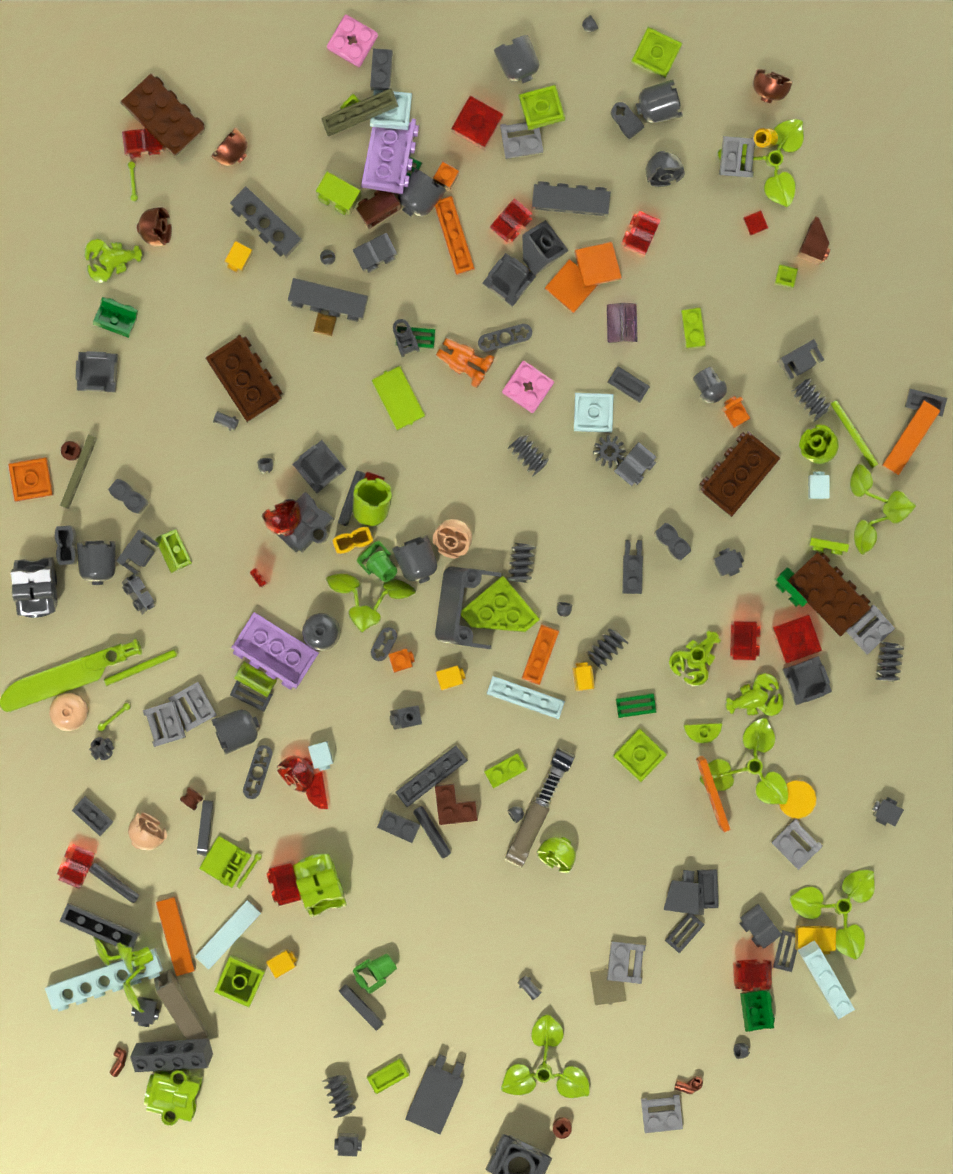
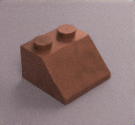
M377 190L373 193L374 197L369 200L365 198L358 203L356 210L368 229H371L401 209L400 203L392 192Z
M818 217L812 220L797 257L817 265L827 260L831 250L828 248L829 240Z

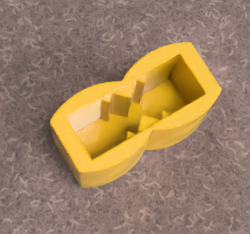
M361 527L355 529L351 534H340L332 541L337 554H346L356 547H366L374 540L369 527Z
M588 662L576 663V667L572 668L575 691L595 689L592 666H588Z
M795 926V949L798 951L800 948L815 941L823 955H829L830 951H836V928L833 926Z

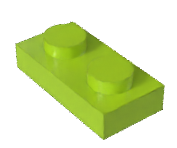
M701 308L681 310L686 349L706 346Z
M809 538L808 546H812L814 551L823 552L824 549H829L831 554L836 555L848 552L849 544Z
M517 753L484 771L492 787L495 788L527 769Z

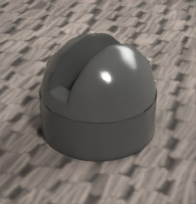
M591 15L582 23L586 32H593L598 29Z
M324 250L320 254V260L324 265H331L335 262V254L331 250ZM332 254L331 258L323 259V256Z
M262 458L257 461L258 469L263 474H265V471L270 473L273 470V460L271 458Z
M565 602L557 603L558 615L567 617L571 614L572 604Z
M514 806L507 810L515 823L519 822L524 816L521 807Z
M744 1043L735 1044L733 1049L735 1057L737 1059L746 1058L750 1054L748 1052L749 1046Z

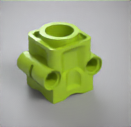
M329 854L308 856L293 865L297 879L296 883L304 907L310 917L319 915L327 909L340 908L347 905L340 879Z
M189 1069L174 1070L172 1073L156 1071L150 1075L144 1099V1105H147L146 1111L162 1114V1122L167 1126L176 1124L179 1119L191 1122L196 1111L195 1098L201 1089L203 1079L190 1076ZM176 1074H182L184 1076V1080H179L176 1077ZM167 1112H174L176 1117H170Z

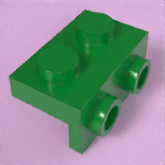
M102 297L100 307L93 320V325L129 338L137 320L138 310L130 305L120 304L114 299Z
M787 567L774 579L777 583L775 586L781 593L786 592L790 596L788 600L795 607L799 606L801 608L808 601L787 581L795 574Z
M754 990L740 993L745 1032L773 1029L775 1017L772 1012V996L770 991Z

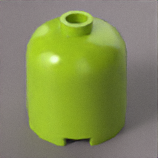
M364 478L355 485L352 511L359 523L365 526H377L387 518L392 494L391 487L385 481L376 478V480Z

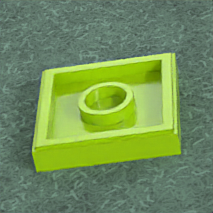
M648 27L631 62L666 79L683 43Z
M556 85L519 94L528 130L565 121Z
M639 728L613 756L634 777L642 782L667 754Z

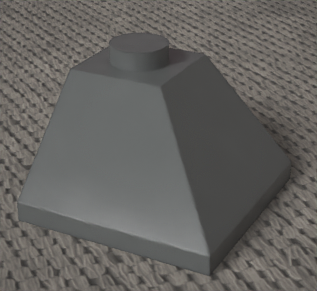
M546 220L522 235L523 261L534 275L547 268L569 251Z

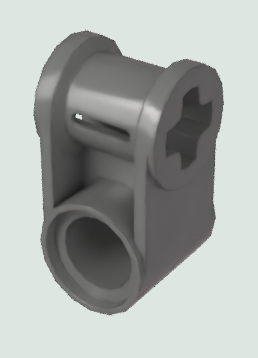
M618 102L613 106L611 116L629 140L644 129L642 122L625 103ZM617 107L618 109H624L623 116L621 114L616 115Z
M403 319L395 321L393 332L401 357H405V354L413 351L419 352L417 341L409 323ZM404 323L407 326L406 332L398 333L396 331L397 324Z

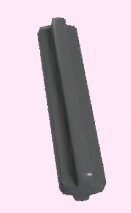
M356 471L338 520V523L347 526L353 512L355 485L365 478V473L361 471Z
M423 806L413 811L414 815L440 857L443 859L451 854L449 848Z
M94 863L89 868L91 874L131 903H135L139 898L138 893L98 864Z

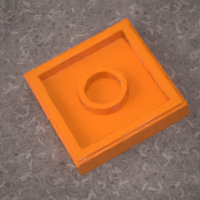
M612 242L574 251L584 288L621 280L622 277Z
M569 259L548 283L545 290L574 314L598 285L584 288L578 266Z
M46 457L8 464L15 502L53 495Z

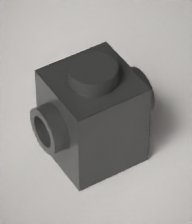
M730 548L720 551V556L713 559L720 577L729 574L731 577L739 573V568L743 567L741 563L744 562L741 553H736L735 549L730 551Z
M418 705L390 711V723L394 730L422 724Z
M887 797L886 800L882 798L880 801L877 800L872 811H874L873 816L877 817L875 821L884 826L887 823L896 826L904 809L896 806L897 801Z
M138 997L139 1006L145 1012L141 1013L132 1007L131 1016H134L133 1022H138V1026L149 1027V1024L153 1025L154 1021L159 1018L158 1000Z
M339 1133L338 1139H335L334 1150H338V1156H357L358 1151L362 1150V1140H358L359 1134Z

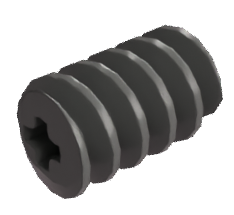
M809 378L792 391H797L794 395L795 398L801 396L799 404L806 402L804 410L811 408L808 415L815 414L816 416L813 420L815 422L829 411L828 408L831 403H823L826 397L819 398L821 391L814 392L816 384L809 386L812 380Z
M528 435L520 436L507 449L514 447L512 454L519 453L517 460L524 459L523 467L530 465L527 471H534L533 477L546 466L549 459L545 458L542 460L541 458L544 453H536L539 447L532 448L531 446L534 442H526L529 437Z
M515 543L517 546L512 547L511 550L516 553L510 556L515 561L509 563L514 569L508 571L513 576L508 577L507 580L527 583L526 580L532 579L527 573L533 572V569L529 568L528 565L534 564L529 558L535 556L530 550L536 549V546Z
M610 628L608 629L610 636L603 634L602 636L605 641L597 640L599 647L593 645L592 649L594 652H586L588 658L601 670L600 664L608 665L605 660L606 658L611 661L613 660L611 653L618 654L617 647L620 649L624 648L622 642L628 644L616 630L614 631Z
M880 641L885 647L879 648L884 654L878 656L883 662L877 663L882 669L876 671L881 677L875 678V680L890 682L900 680V677L895 674L901 672L896 666L902 665V662L898 661L897 658L903 657L898 651L904 650V647L896 643Z
M336 1075L322 1081L328 1082L324 1089L331 1090L326 1094L327 1097H333L329 1101V1104H335L331 1111L338 1112L333 1118L348 1115L356 1108L355 1105L350 1104L353 1102V1098L348 1097L351 1091L345 1090L349 1086L348 1083L343 1082L346 1080L345 1075Z

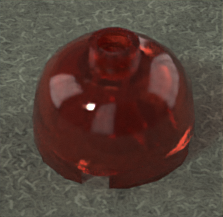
M286 501L274 505V510L270 512L267 509L262 514V519L267 529L274 534H283L284 536L292 535L295 532L294 530L299 527L302 519L298 502L295 504L294 501Z
M290 756L277 765V768H279L277 771L281 778L289 786L291 784L296 786L295 791L298 793H305L314 781L313 764L306 757Z

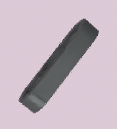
M519 324L484 334L479 338L478 346L483 352H490L522 343L531 338L532 329L527 324ZM524 327L525 330L529 331L526 334V338L519 335L516 336L518 340L514 341V335L511 330L515 329V333H519L521 328ZM504 332L511 336V340L508 343H502L499 339L500 335ZM493 335H497L499 346H495V343H491L490 348L481 345L484 342V338L491 341L494 340Z
M261 745L255 751L243 787V793L248 799H255L260 795L273 756L272 749L267 745ZM264 748L267 749L269 757H265L263 760L264 763L267 762L266 767L261 763H255L256 759L260 761L261 755L258 753L263 751ZM256 766L263 769V775L259 778L255 777L252 773L253 768ZM250 778L255 781H261L260 785L256 783L255 790H257V793H253L252 796L249 795L247 787H251L253 783L249 781Z
M203 800L197 846V855L207 856L213 811V801Z
M347 984L339 990L341 995L376 1031L384 1025L381 1019Z

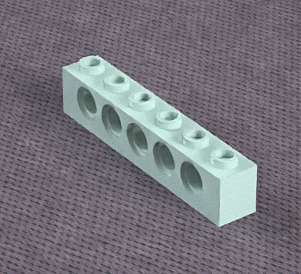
M156 948L150 950L154 960L145 964L146 971L144 973L139 972L131 980V986L141 983V979L148 976L149 979L160 976L159 972L163 968ZM120 960L108 966H103L47 986L45 991L52 1010L58 1009L59 1012L68 1009L71 1003L76 1002V1005L87 1002L88 997L94 996L96 999L106 995L105 991L112 989L113 992L123 989V983L127 979L119 978L118 971L121 969L126 970L128 973L127 979L133 973H130L125 966V962ZM132 964L133 973H134L137 969H136V967H134V965ZM107 976L110 980L109 985H102L100 977ZM84 982H88L91 985L90 992L83 991L82 984ZM65 989L73 991L71 999L64 996Z

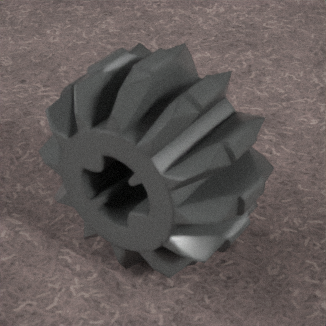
M607 435V442L601 437L599 440L602 445L595 443L594 446L600 450L593 451V454H600L595 460L597 462L603 459L601 466L604 467L606 461H608V467L612 468V461L617 466L619 465V461L616 458L624 460V456L619 453L626 452V449H619L624 443L621 441L616 444L615 442L618 437L615 436L613 442H611L610 435ZM608 446L612 447L611 450L614 449L615 453L611 454V457L604 453Z

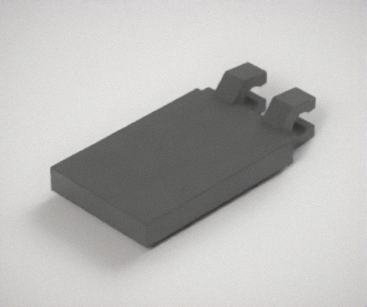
M439 1054L434 1066L430 1065L427 1067L405 1118L407 1121L440 1135L463 1084V1078L460 1077V1074L464 1067V1064L457 1061L452 1074L442 1070L446 1056Z

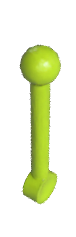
M129 162L128 168L130 169L132 188L130 198L135 202L138 200L134 178V168L136 165L134 162Z
M125 703L123 708L103 724H99L98 730L104 731L110 722L125 710L130 709V704Z
M255 854L253 862L237 885L239 889L257 861L261 860V854Z

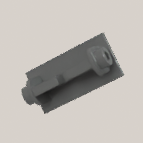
M133 574L122 582L124 592L130 595L133 600V606L138 612L140 611L143 615L148 609L150 610L155 607V601L148 591L141 594L140 591L145 586L139 576Z

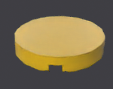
M794 780L786 783L788 800L786 804H779L780 809L791 818L800 819L808 816L816 806L815 791L804 781Z

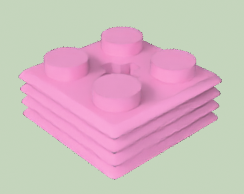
M344 15L327 44V49L355 66L360 67L376 41L378 33L352 17ZM356 37L357 43L349 45L348 38Z
M522 361L502 390V393L529 412L534 413L553 386L554 381L527 362ZM529 382L532 383L531 387L533 388V390H528L527 392H525V387L523 386V384H528Z

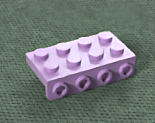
M412 118V121L409 122L408 130L372 127L361 188L403 194L404 187L409 185L410 176H407V171L412 169L413 159H410V155L415 153L416 142H413V139L418 136L419 131L416 119Z
M255 612L231 647L234 650V655L241 659L243 657L248 658L250 665L257 669L262 667L266 670V675L274 680L278 677L283 681L281 684L290 690L292 687L297 689L319 654Z

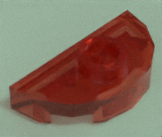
M321 771L309 779L306 785V795L314 806L320 809H328L323 773Z

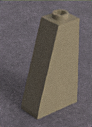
M169 969L154 978L156 993L186 1040L208 1038L207 1030L172 970Z

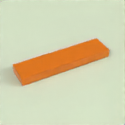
M450 196L440 199L435 205V209L455 273L459 275L475 270L453 198Z
M923 400L882 465L899 475L941 410Z
M703 756L697 757L696 762L719 828L724 832L729 831L730 827L707 760Z
M175 897L156 902L176 976L194 972V964Z

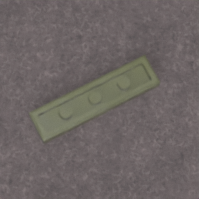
M390 88L321 119L329 137L399 106L394 92Z
M88 434L60 504V506L67 509L71 506L97 441L96 437Z

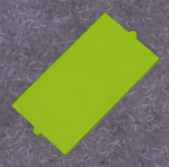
M400 366L388 372L384 371V374L372 380L397 430L409 424L413 425V422L425 417Z

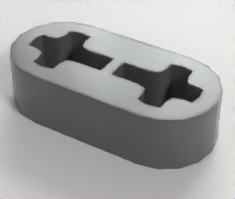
M387 627L380 632L371 649V656L374 660L383 661L388 656L397 639V633L393 628ZM390 630L393 632L392 636L394 637V639H389L388 642L385 644L383 643V641L385 640V636L383 634L384 632L388 633ZM381 645H384L385 647L382 652L385 655L376 658L374 650L380 649Z

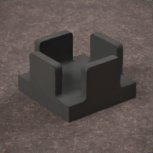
M505 253L489 272L482 284L513 307L536 276L516 258H512Z
M814 339L777 361L789 380L793 379L794 376L788 364H790L796 376L816 365V361L810 351L814 353L819 363L824 361Z
M93 351L79 352L78 361H76L75 377L77 380V391L116 393L118 354Z
M322 440L309 448L292 464L317 494L346 470Z
M138 530L116 562L135 575H138L140 572L129 565V562L132 560L137 565L145 567L155 552L146 546L144 541L147 540L156 547L160 544L143 531Z
M819 656L782 669L795 705L812 701L832 692L828 675Z

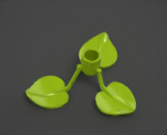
M798 119L784 121L773 129L778 135L777 151L769 152L766 156L753 157V160H765L768 166L775 168V177H770L766 180L764 192L768 199L785 207L790 206L793 201L795 181L788 172H782L778 175L779 165L783 162L781 147L785 152H794L801 147L804 138L803 121ZM743 144L740 170L745 169L747 144ZM722 148L718 150V157L720 161Z
M858 464L850 480L852 493L857 497H862L866 494L886 503L883 507L885 517L872 520L869 524L866 520H861L855 528V545L858 551L865 555L874 547L877 540V532L872 526L873 524L884 520L900 523L913 511L916 505L901 491H894L890 495L889 500L870 493L868 490L873 485L871 473L863 464Z
M334 574L326 578L332 590L338 593H350L351 591L354 593L356 606L349 609V616L361 632L380 622L381 615L376 610L386 594L394 599H403L416 593L415 588L408 583L392 579L384 582L383 588L385 590L382 592L374 608L371 609L365 605L359 607L358 593L355 588L360 586V582L355 577L349 574Z
M766 718L753 722L743 734L744 746L747 749H754V758L746 763V767L731 771L730 764L722 759L713 760L708 766L717 791H724L733 786L734 779L732 774L747 771L752 775L758 774L762 780L756 785V795L759 800L766 804H786L788 789L785 780L776 772H769L764 778L761 772L763 764L757 756V750L761 753L767 752L772 749L775 743L774 732ZM701 776V777H700V782L704 785V782H703V779H702V776Z
M860 870L849 874L842 883V890L849 895L847 899H840L835 904H822L823 894L815 887H805L790 897L793 909L803 918H818L821 915V908H834L837 914L843 915L844 929L836 932V949L841 954L855 960L863 952L865 935L858 925L847 927V913L852 909L850 899L853 898L858 903L867 902L871 899L875 889L874 872L871 870Z
M93 937L98 955L106 966L110 965L109 961L121 958L130 973H133L132 964L134 967L139 966L123 983V988L130 1004L139 1012H145L140 1008L130 982L141 970L145 969V964L154 960L150 949L145 947L137 952H132V948L117 943L120 955L111 957L107 954L98 938Z
M547 1014L539 1018L533 1026L531 1033L532 1041L536 1046L545 1045L543 1064L538 1066L536 1073H530L529 1068L525 1065H512L505 1073L501 1091L511 1095H525L532 1092L536 1087V1078L539 1082L546 1083L550 1079L560 1077L557 1080L556 1086L562 1096L566 1098L589 1096V1082L581 1069L568 1066L564 1069L563 1074H552L551 1066L546 1064L548 1046H558L564 1035L561 1025L551 1015Z

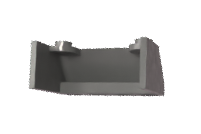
M449 567L444 571L435 636L438 641L491 649V645L472 643V630L466 626L459 625L464 587H477L481 582L482 575L501 577L502 573L461 567Z

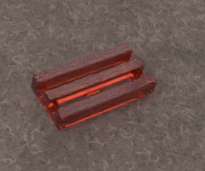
M254 568L250 571V574L259 587H266L269 583L265 580L262 581L264 576L262 574L258 575L259 569Z

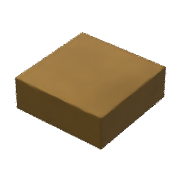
M318 313L313 332L332 336L337 317Z

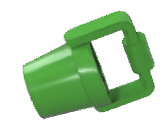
M380 541L374 542L357 558V563L368 575L373 573L383 582L392 580L397 574V568L389 557L392 554ZM379 546L384 550L374 553ZM370 555H372V556L368 559L367 564H366V567H365V566L362 564V562H363L366 558H368Z
M386 953L373 961L367 959L354 968L353 973L359 986L362 989L364 988L367 993H373L386 983L385 979L397 967ZM366 967L377 981L371 987H368V983L362 975H359V972Z

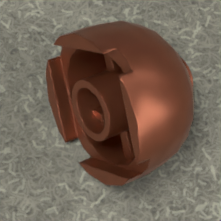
M757 69L753 80V87L756 93L761 96L762 101L772 103V100L779 101L788 95L793 81L778 73L771 72L765 74L766 70Z
M235 127L215 151L217 154L213 153L211 157L225 166L233 165L236 162L240 164L247 156L245 154L247 149L245 136Z
M158 207L148 209L141 215L137 224V232L146 243L152 246L166 245L165 243L170 242L172 226L167 223V218H170L169 213L165 208Z

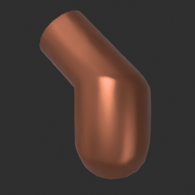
M117 1047L113 1053L118 1058L109 1072L113 1077H118L126 1062L127 1052L120 1047Z
M695 1077L687 1083L677 1080L674 1089L687 1094H693L702 1088L703 1080L700 1077Z

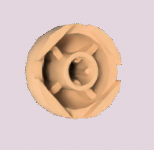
M456 519L444 521L433 534V544H436L439 548L440 554L455 559L461 555L464 556L472 543L470 528L464 522Z
M65 693L56 697L49 711L51 722L63 731L79 729L85 723L88 714L86 702L80 696L73 693Z
M137 813L128 827V834L132 845L142 850L158 848L166 840L167 832L165 828L161 830L158 826L160 822L147 813H142L141 815Z

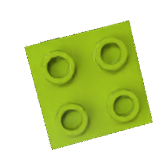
M218 836L199 869L219 880L223 885L232 888L250 859L251 854Z

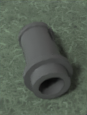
M219 411L216 412L213 423L227 427L229 431H235L239 422L235 416L230 417Z
M525 975L518 981L519 988H522L532 1000H535L542 993L531 982L530 977Z

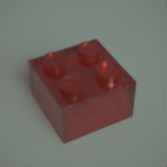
M469 96L452 126L451 132L485 151L504 114Z
M809 614L771 627L784 664L822 651Z
M731 621L730 660H756V657H759L760 645H756L757 637H760V626H757V622Z
M293 860L273 865L267 872L269 884L273 883L274 890L271 891L274 903L278 902V906L302 900L296 883L297 879L293 869Z

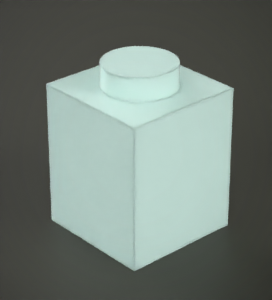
M822 471L813 472V475L808 476V499H829V475H825V472Z
M328 741L308 746L314 769L319 768V771L330 769L333 759Z

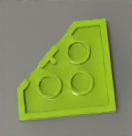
M504 576L499 578L461 610V616L473 628L526 632L540 620Z

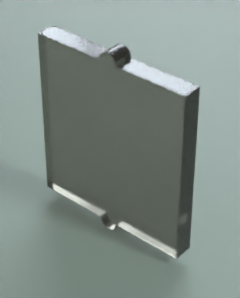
M607 968L590 972L595 1005H612L615 1002L626 1001L624 982L607 980Z

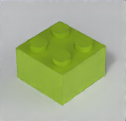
M328 171L316 189L317 198L321 203L327 206L332 204L335 210L344 216L346 213L351 215L362 196L361 190Z
M230 955L214 992L246 1007H250L266 970Z

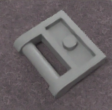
M526 122L511 125L500 124L506 159L543 153L540 128H535L534 134L508 138L507 133L528 130Z
M723 136L719 175L753 178L752 165L754 147L756 145L754 138ZM743 144H747L745 169L740 170Z
M873 604L870 610L852 628L849 627L846 630V633L868 655L895 628ZM874 616L877 617V618H876L874 621H872L859 635L856 634V633H858Z
M199 682L168 698L170 702L175 701L177 711L185 724L186 732L217 716ZM185 697L197 720L191 721L180 698Z
M175 701L143 710L154 739L152 742L154 747L186 737ZM154 713H157L158 720L163 732L164 738L162 739L154 717Z
M794 819L771 843L799 870L823 845L820 842H816L799 825L800 822ZM792 830L811 847L808 852L789 834Z
M611 941L607 980L642 984L640 976L643 951H645L646 945ZM630 950H636L633 976H627Z
M679 1095L647 1100V1098L641 1099L645 1133L683 1129ZM674 1105L675 1110L648 1112L649 1107Z

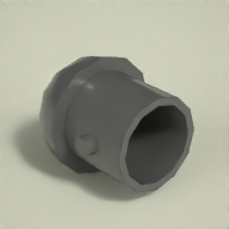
M712 367L702 370L693 377L695 384L702 393L700 398L706 403H716L726 395V383L719 379Z

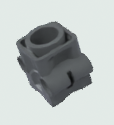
M306 492L297 501L287 499L282 503L281 508L284 515L273 525L276 528L274 532L293 551L297 553L300 550L303 553L313 542L322 544L327 541L328 531L326 528L335 519L326 511L320 510L316 506L315 501ZM290 503L296 505V510L293 513H288L286 510ZM317 530H323L324 536L320 540H316L314 537V533Z
M53 557L42 558L37 561L15 560L14 567L11 570L12 596L16 604L17 615L37 618L54 613L58 600L56 592L57 576Z
M502 1134L495 1148L496 1153L492 1154L486 1170L492 1174H545L553 1158L545 1154L544 1151L518 1138ZM515 1157H523L530 1163L527 1170L520 1173L512 1171L508 1164Z

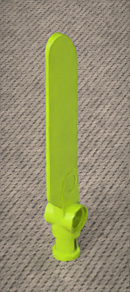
M135 638L130 643L124 645L120 643L20 679L10 685L2 694L0 707L5 712H11L95 682L101 678L106 667L126 661L130 656L142 655L141 645L138 639ZM111 650L117 654L115 661H111L108 658V653Z

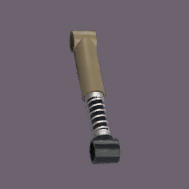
M559 747L557 748L550 763L552 766L549 770L550 773H548L549 776L545 778L547 781L543 783L544 787L541 788L542 791L539 792V797L532 801L514 842L505 857L506 861L520 868L523 867L550 810L548 803L551 802L550 799L553 797V793L556 792L555 788H558L557 784L560 783V778L563 777L565 772L569 771L575 758L574 754Z

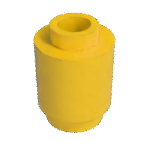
M761 128L755 132L754 142L758 147L771 148L777 144L778 135L773 129Z

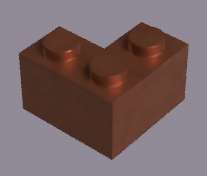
M454 784L435 786L439 825L478 821L475 801L456 803Z

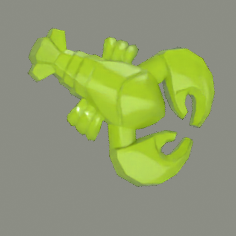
M100 239L91 240L85 248L86 260L89 261L90 252H93V260L102 250L103 253L100 255L99 261L106 269L93 264V267L97 269V271H93L89 264L87 265L89 276L95 282H107L111 278L114 268H116V274L127 270L125 263L136 259L138 262L142 261V250L139 249V246H135L133 250H122V243L112 242L111 246L113 249H111Z
M708 631L706 633L708 638L704 639L700 644L692 640L686 645V648L691 650L690 652L676 651L669 659L671 670L678 676L682 675L678 670L679 666L681 671L684 672L685 670L684 659H687L690 669L700 670L687 674L689 677L693 676L694 679L684 677V681L691 686L703 685L708 680L709 673L705 663L707 662L709 666L713 663L715 656L710 654L714 643L720 644L721 642L719 635L715 632L711 633Z
M769 673L757 675L751 690L750 684L744 685L740 688L741 696L735 700H731L729 697L726 699V710L730 714H734L736 708H747L748 715H757L759 713L756 708H758L767 716L778 715L784 705L782 695L778 694L777 703L774 702L776 698L774 695L766 705L768 694L761 689L762 686L769 691H773V688L769 685L772 683L776 690H778V681Z

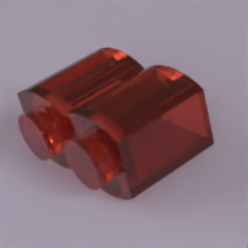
M145 128L122 132L124 153L126 156H130V159L141 158L142 154H149L150 157L159 156L160 152H164V147Z
M514 198L492 223L490 229L506 243L509 241L514 242L520 234L518 230L522 226L526 228L532 221V218H530L532 213Z
M639 211L638 215L634 214L630 225L633 227L630 233L626 231L622 240L625 243L624 248L645 257L661 220Z
M76 844L68 847L64 855L67 858L64 865H60L57 875H59L58 880L81 889L96 853Z

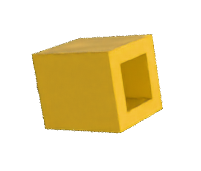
M235 241L225 259V263L228 264L227 268L236 273L238 270L243 272L253 254V250Z
M458 665L436 672L441 690L463 684V679H466L463 668L459 669Z
M288 949L266 961L275 979L297 966L295 963L297 962L296 956L292 951L289 952Z

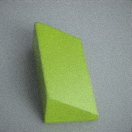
M176 529L155 539L160 544L158 547L171 573L192 564Z

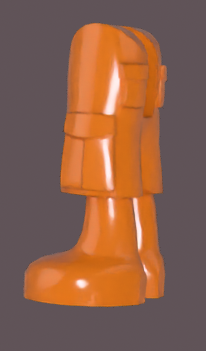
M445 338L442 344L454 352L450 355L448 352L439 349L436 353L437 357L447 363L458 374L466 373L472 380L471 385L477 388L484 379L485 374L470 367L468 362L475 364L487 373L495 357L492 355H488L485 358L474 355V349Z

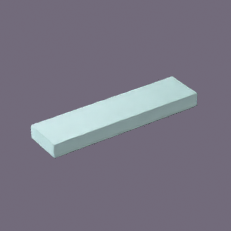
M492 676L487 691L488 695L559 719L565 703L563 700Z
M247 900L195 958L209 970L256 920L261 912Z

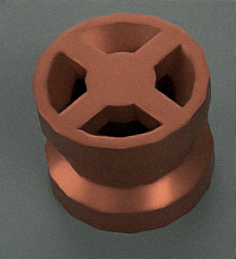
M67 441L61 447V455L67 460H77L81 454V447L73 441Z
M188 787L186 795L182 796L180 801L195 811L198 802H201L204 797Z
M559 1117L553 1123V1133L557 1138H567L572 1131L571 1122L567 1118Z

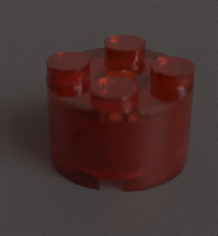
M757 959L733 962L735 989H742V991H753V987H760L761 990L771 989V960L763 959V963H760Z

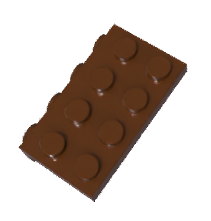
M150 74L123 98L120 103L175 158L197 136L204 133V123L200 118H195L190 113L191 110L186 104H181L177 100V96L173 91H168L163 86L164 83L159 77H154Z
M238 335L237 338L205 359L248 423L282 401L280 396L283 393L277 384L273 386L270 379L273 377L267 368L263 370L260 366L262 360L256 352L253 354L249 349L252 345L247 337L242 338L241 335Z
M750 431L746 434L744 432L740 434L736 439L738 444L735 448L730 447L724 454L725 460L722 463L718 461L711 469L714 473L710 478L706 476L699 484L701 486L699 491L730 517L737 512L780 460L778 455L752 435Z
M816 552L787 581L841 637L849 627L856 623L871 608L868 605L871 601L864 594L860 596L855 591L857 587L850 580L846 582L842 578L844 573L837 566L833 568L828 563L831 560L823 552L821 554Z

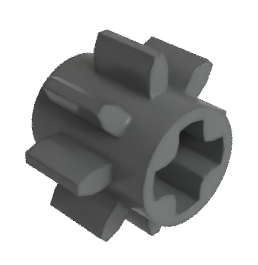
M98 737L92 741L89 750L95 760L98 758L107 760L112 756L114 747L108 737L105 740L102 737Z

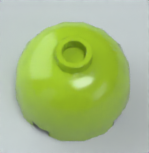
M815 425V428L807 429L801 436L799 448L801 449V454L810 462L824 464L836 456L839 443L835 433L826 425Z
M565 837L549 838L537 850L539 859L551 868L554 865L559 867V872L569 873L575 863L576 852L571 845V841Z

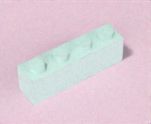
M812 941L800 948L798 952L838 1020L854 1011L852 1003L816 942Z

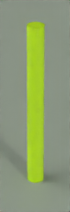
M836 400L831 403L832 408L870 466L873 468L878 465L838 401Z
M175 649L105 678L104 682L106 686H109L177 657Z

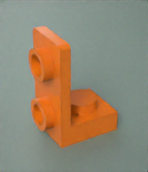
M736 396L724 402L725 406L722 408L733 428L750 419L741 403L742 397L738 399Z

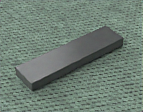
M454 746L395 793L405 806L408 807L468 760L459 748Z

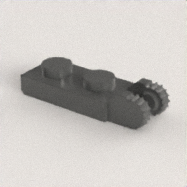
M625 540L622 594H642V540H637V555H629L631 543L630 540Z

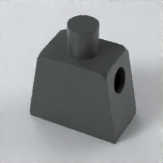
M683 870L682 881L672 880L664 910L704 915L703 884L693 883L695 871Z

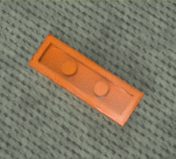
M544 625L540 626L521 679L540 685L559 633L558 630Z

